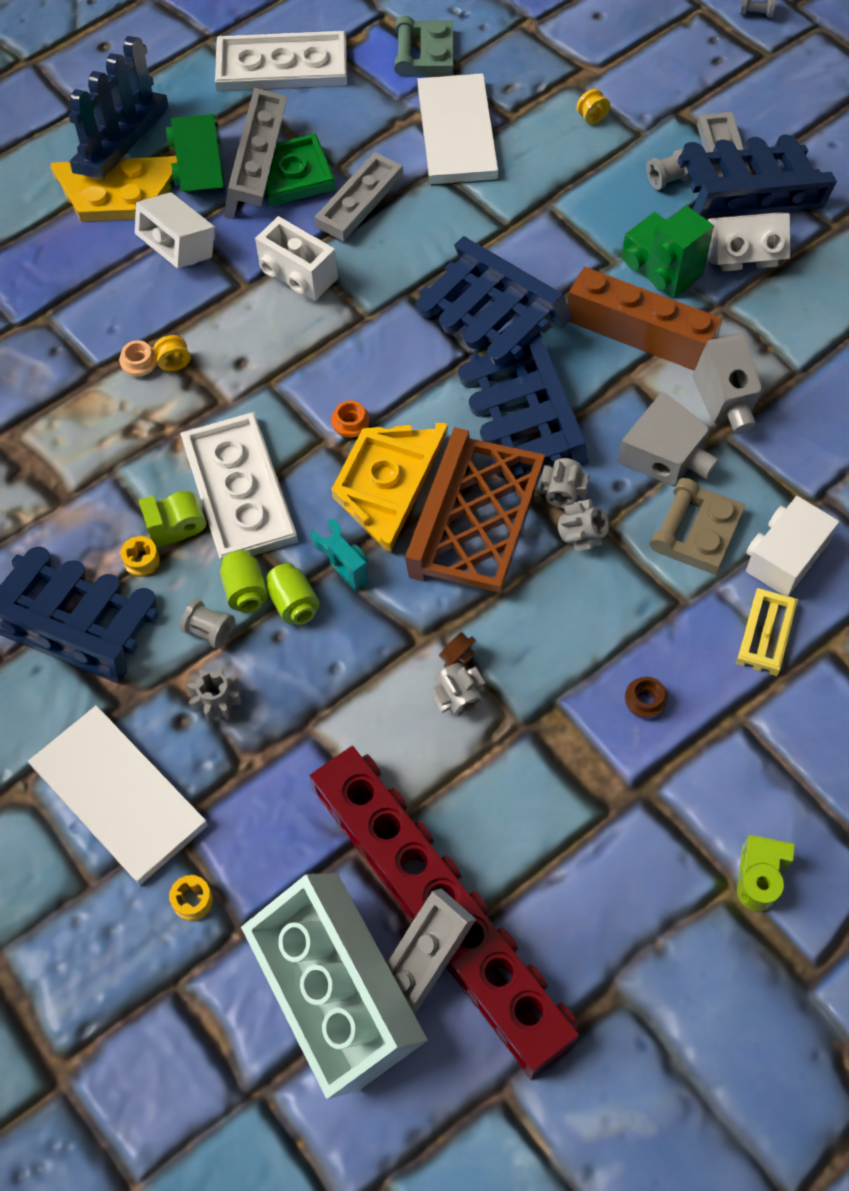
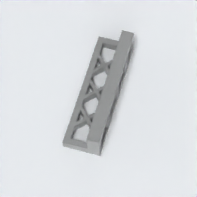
M254 87L228 186L224 217L234 219L238 201L257 206L262 205L287 96Z

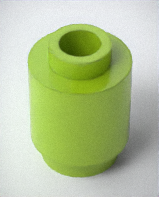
M233 551L222 559V566L220 568V576L228 605L231 609L243 613L254 612L268 599V591L259 561L249 551Z
M284 563L273 568L266 577V588L282 620L287 624L302 625L312 620L320 606V601L303 571L291 563Z

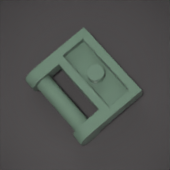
M400 16L395 23V32L398 35V56L394 61L396 74L403 77L453 76V20L414 21L409 16ZM411 38H421L420 59H413L411 57Z

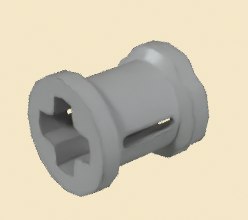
M742 0L740 14L745 15L746 12L764 13L768 18H772L776 0H766V2Z
M678 149L673 152L672 156L661 160L658 158L648 160L646 164L647 177L655 190L665 188L666 183L678 179L686 181L691 178L687 168H680L677 162L683 149Z
M194 599L184 611L179 629L187 635L194 633L210 641V646L220 649L227 642L233 631L235 618L228 613L221 615L206 608L202 601Z

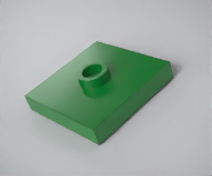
M316 133L276 143L265 189L269 206L336 190L335 178Z

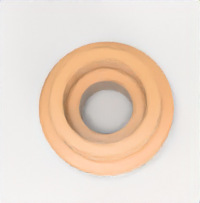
M137 340L131 341L123 347L119 362L126 374L138 377L154 370L157 365V356H155L151 346L144 341Z

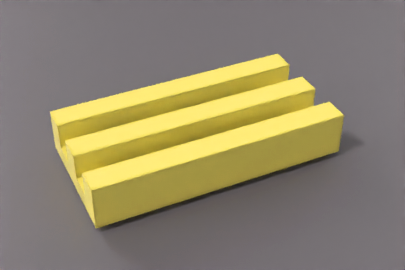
M757 588L736 661L737 665L744 667L745 663L753 665V670L761 671L764 668L770 670V675H778L798 599ZM765 600L770 602L757 653L753 654L749 650L762 601ZM778 605H782L786 609L773 659L765 657Z

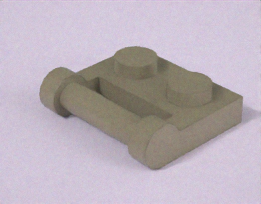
M681 478L673 490L675 498L660 531H656L653 534L649 543L650 547L659 554L717 575L746 504L700 488L691 479ZM692 504L700 507V510L685 543L675 539V534L688 505Z

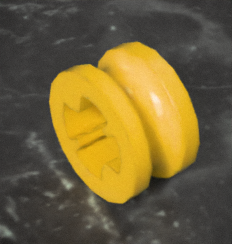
M594 88L588 90L580 97L576 110L583 116L586 123L596 124L608 114L611 103L601 90Z
M168 335L162 337L154 344L153 350L155 356H157L158 366L162 370L177 371L184 368L190 362V353L183 337Z
M132 537L121 548V559L126 570L131 575L137 577L148 576L158 568L160 563L159 553L155 543L148 537ZM145 551L147 555H143L142 561L135 562L134 558L138 557L139 552Z
M186 875L179 878L172 885L169 892V901L175 913L181 919L197 921L204 918L210 912L213 905V895L207 882L201 877ZM189 889L193 893L203 891V895H198L200 903L195 907H192L189 903L180 905V902L185 901L182 894Z

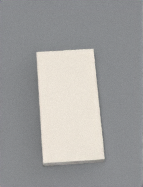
M346 31L218 36L215 69L216 91L254 90V87L259 89L347 86Z
M483 73L417 78L429 185L498 179V167Z
M254 412L180 433L220 562H222V559L227 554L233 551L245 550L254 556L298 543L295 528Z
M94 706L28 760V763L139 886L208 826L206 820L97 706Z

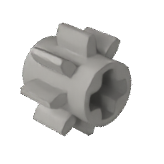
M568 458L558 459L554 462L553 468L544 466L540 481V493H547V501L560 508L574 504L576 499L584 501L586 499L590 474L582 473V465L575 460Z
M591 499L566 505L564 507L566 514L561 515L558 521V531L562 540L566 543H574L575 551L588 550L594 546L602 545L601 537L606 536L609 529V522L605 511L600 507L592 508Z
M456 663L444 668L436 675L435 682L437 685L432 688L434 692L432 697L441 713L451 709L455 716L461 717L475 711L483 703L481 694L485 693L483 686L486 683L476 667L467 671L461 663Z
M219 666L216 671L200 669V676L197 678L196 683H188L187 685L190 694L194 696L189 701L192 711L198 712L203 709L207 722H210L213 717L224 716L226 719H229V711L232 709V706L241 705L242 702L239 693L235 691L240 687L236 675L226 679L222 666ZM216 692L218 695L213 696L211 693Z

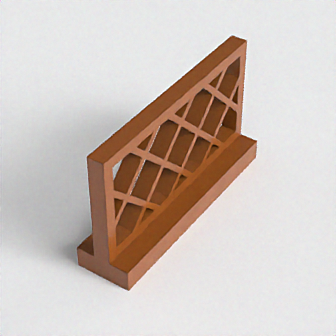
M454 427L405 556L409 578L424 581L426 575L501 593L545 464V454L470 439L469 430ZM475 453L491 456L495 464L477 471L472 462ZM518 463L533 465L531 473L517 480L509 470V467ZM502 471L509 483L491 491L484 479ZM477 483L485 495L466 503L461 496L462 490ZM515 491L521 500L520 505L504 512L497 499ZM490 503L498 516L479 524L472 511ZM466 515L473 528L454 536L449 528L450 522ZM504 524L510 533L509 538L493 545L485 532ZM479 536L487 549L467 557L460 544ZM454 548L461 559L460 562L450 567L435 564L438 555ZM504 551L503 556H502V558H501V556L499 555V553H501V552ZM493 557L498 565L495 578L478 574L473 566Z

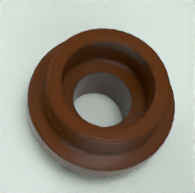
M460 632L438 655L445 662L443 666L446 668L452 664L461 663L464 667L477 653L472 648L477 640L473 636L468 638L463 632Z
M647 676L635 679L626 689L625 704L629 711L637 717L644 719L655 718L667 706L668 693L662 683L653 677ZM648 695L652 698L653 703H643L638 697Z

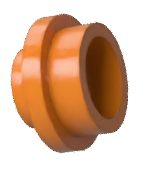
M348 400L336 407L332 414L331 422L337 434L351 438L359 436L363 428L369 427L370 418L368 411L362 404L357 401Z

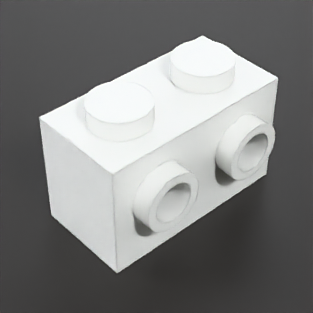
M170 192L136 202L135 234L177 269L212 258L215 226Z
M789 213L708 219L714 225L709 247V263L720 265L721 271L743 269L742 263L756 262L757 268L778 266V260L790 259Z
M279 216L255 238L259 266L262 271L268 276L276 277L288 284L298 294H304L316 301L338 279L335 249Z
M796 496L787 508L781 505L769 521L768 526L771 529L765 536L758 533L746 551V554L751 557L745 572L780 594L789 596L828 546L839 521L799 496Z

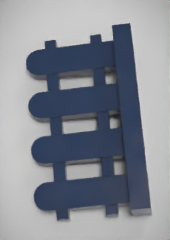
M126 37L123 44L124 56L114 53L109 54L106 60L107 74L98 71L91 72L88 79L89 92L75 89L71 93L70 107L72 112L69 114L70 123L75 124L80 143L77 146L78 152L69 161L72 173L103 180L169 107L167 95L152 92L151 87L154 85L153 77L149 76L145 55L148 53L147 46L138 37Z
M787 134L779 136L775 147H768L767 143L759 137H751L747 140L744 150H737L734 143L721 139L716 142L713 152L707 153L700 144L687 142L677 161L680 168H687L692 178L690 185L692 192L699 193L693 210L705 219L821 209L825 207L837 183L832 172H821L820 169H813L806 157L809 151L806 145H800L796 138ZM776 160H781L787 172H782ZM744 162H750L756 175L750 174ZM713 165L719 166L724 177H718Z
M465 236L454 244L460 259L456 263L450 262L445 266L447 272L430 288L425 286L419 292L421 297L416 302V308L423 318L434 317L440 310L443 311L439 317V323L446 333H455L463 326H466L467 328L463 332V339L470 349H479L488 341L492 344L488 347L487 353L491 362L495 365H504L513 357L518 360L524 354L522 348L539 331L546 333L551 328L550 322L563 329L573 319L564 295ZM466 285L469 286L453 303L450 302ZM490 300L493 301V303L480 316H478L477 318L473 317ZM514 315L518 316L502 334L498 333Z
M540 331L522 348L524 354L518 360L513 357L504 365H495L491 362L488 355L480 358L478 353L469 356L470 362L460 366L458 369L460 383L465 387L480 385L481 391L475 392L469 398L471 412L478 417L489 414L492 417V421L486 422L480 429L482 441L545 454V464L552 462V465H554L556 460L566 456H570V459L579 462L581 465L589 463L586 442ZM533 366L535 372L527 374L525 368ZM514 372L517 374L518 378L492 387L490 386L489 381ZM545 395L547 401L539 404L537 397ZM526 401L528 402V408L502 417L500 410ZM557 425L559 432L551 434L549 427ZM538 431L540 432L542 438L516 447L513 446L512 440ZM492 458V461H491V465L495 464V461L493 460V458ZM518 463L509 467V470L517 480L524 476L523 471L532 469L533 465ZM502 471L495 474L498 477L506 478Z
M44 547L31 548L24 556L17 554L11 561L14 569L0 585V635L119 684L127 673L124 652L130 654L134 652L137 648L136 640H133L146 621L154 623L159 616L158 610L155 609L156 598L154 592L148 588H140L135 590L129 598L120 595L119 579L112 574L98 577L94 584L86 582L84 565L76 560L65 562L59 570L51 568L50 553ZM40 579L49 581L35 600L27 597ZM75 593L84 595L71 614L62 611ZM110 607L119 609L120 611L107 629L98 625Z

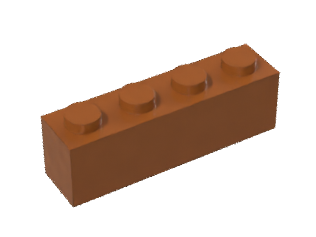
M585 266L568 293L567 305L573 318L569 323L694 371L707 341L718 338L723 320L721 317Z

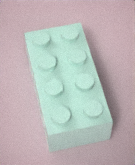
M338 873L304 875L241 927L326 1099L361 1090L428 1041Z

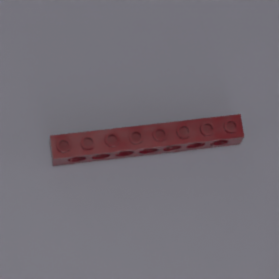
M353 745L309 775L313 792L411 922L414 921L431 892L439 889L445 891L476 919L469 931L478 933L483 941L475 948H465L460 945L446 968L529 1079H533L576 1044L579 1034L575 1030L578 1027L575 1017L562 1002L557 1005L554 1004L544 991L548 988L544 977L534 965L530 964L526 967L515 954L518 946L505 928L500 927L497 930L486 916L490 911L483 899L474 890L468 893L458 881L462 876L457 866L447 855L441 858L431 846L434 843V839L421 821L412 822L405 813L408 807L400 793L394 787L387 790L378 778L381 776V771L375 761L368 754L361 756ZM361 792L368 793L373 797L370 802L364 805H356L350 801L354 795ZM384 826H393L399 830L397 836L388 840L381 839L376 835L377 831ZM411 860H419L427 866L422 873L417 875H410L402 868L405 863ZM500 967L507 970L512 979L507 985L498 987L487 981L486 973L492 968ZM531 1005L539 1011L541 1020L532 1026L523 1025L517 1020L514 1012L520 1006Z

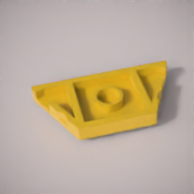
M176 156L121 159L103 180L72 173L70 162H53L50 167L54 178L60 183L69 203H72L74 211L81 222L135 219L136 202L167 194L170 191V181L173 178L171 165L172 163H177Z
M435 423V429L412 430V425L396 426L391 429H384L382 427L363 428L331 489L333 499L387 551L391 552L448 434V424Z

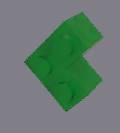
M214 114L171 118L172 127H166L169 149L176 151L177 163H172L171 165L174 184L181 185V192L225 187L218 117Z
M687 205L668 220L654 211L625 233L621 259L631 269L637 270L650 280L657 289L663 290L674 299L703 276L714 225Z

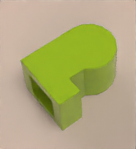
M192 491L176 492L166 499L159 501L155 500L154 495L138 500L149 535L156 548L194 536L206 527L207 521L199 498Z
M748 835L742 845L737 883V896L741 904L747 909L754 912L766 911L781 896L784 882L779 871L785 872L793 862L794 843Z

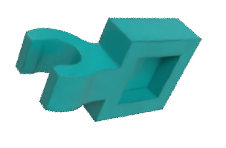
M330 518L327 521V525L332 535L324 538L313 530L311 532L313 546L327 555L331 566L357 591L368 583L367 557L357 545L350 546L342 538L339 523Z

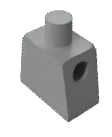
M739 333L708 340L692 375L714 423L730 421L734 434L746 433L756 427L752 410L761 395V385L745 333Z
M662 391L621 440L618 463L669 485H676L678 480L683 478L688 470L693 471L706 480L709 479L715 471L719 459L704 451L710 431L708 426Z

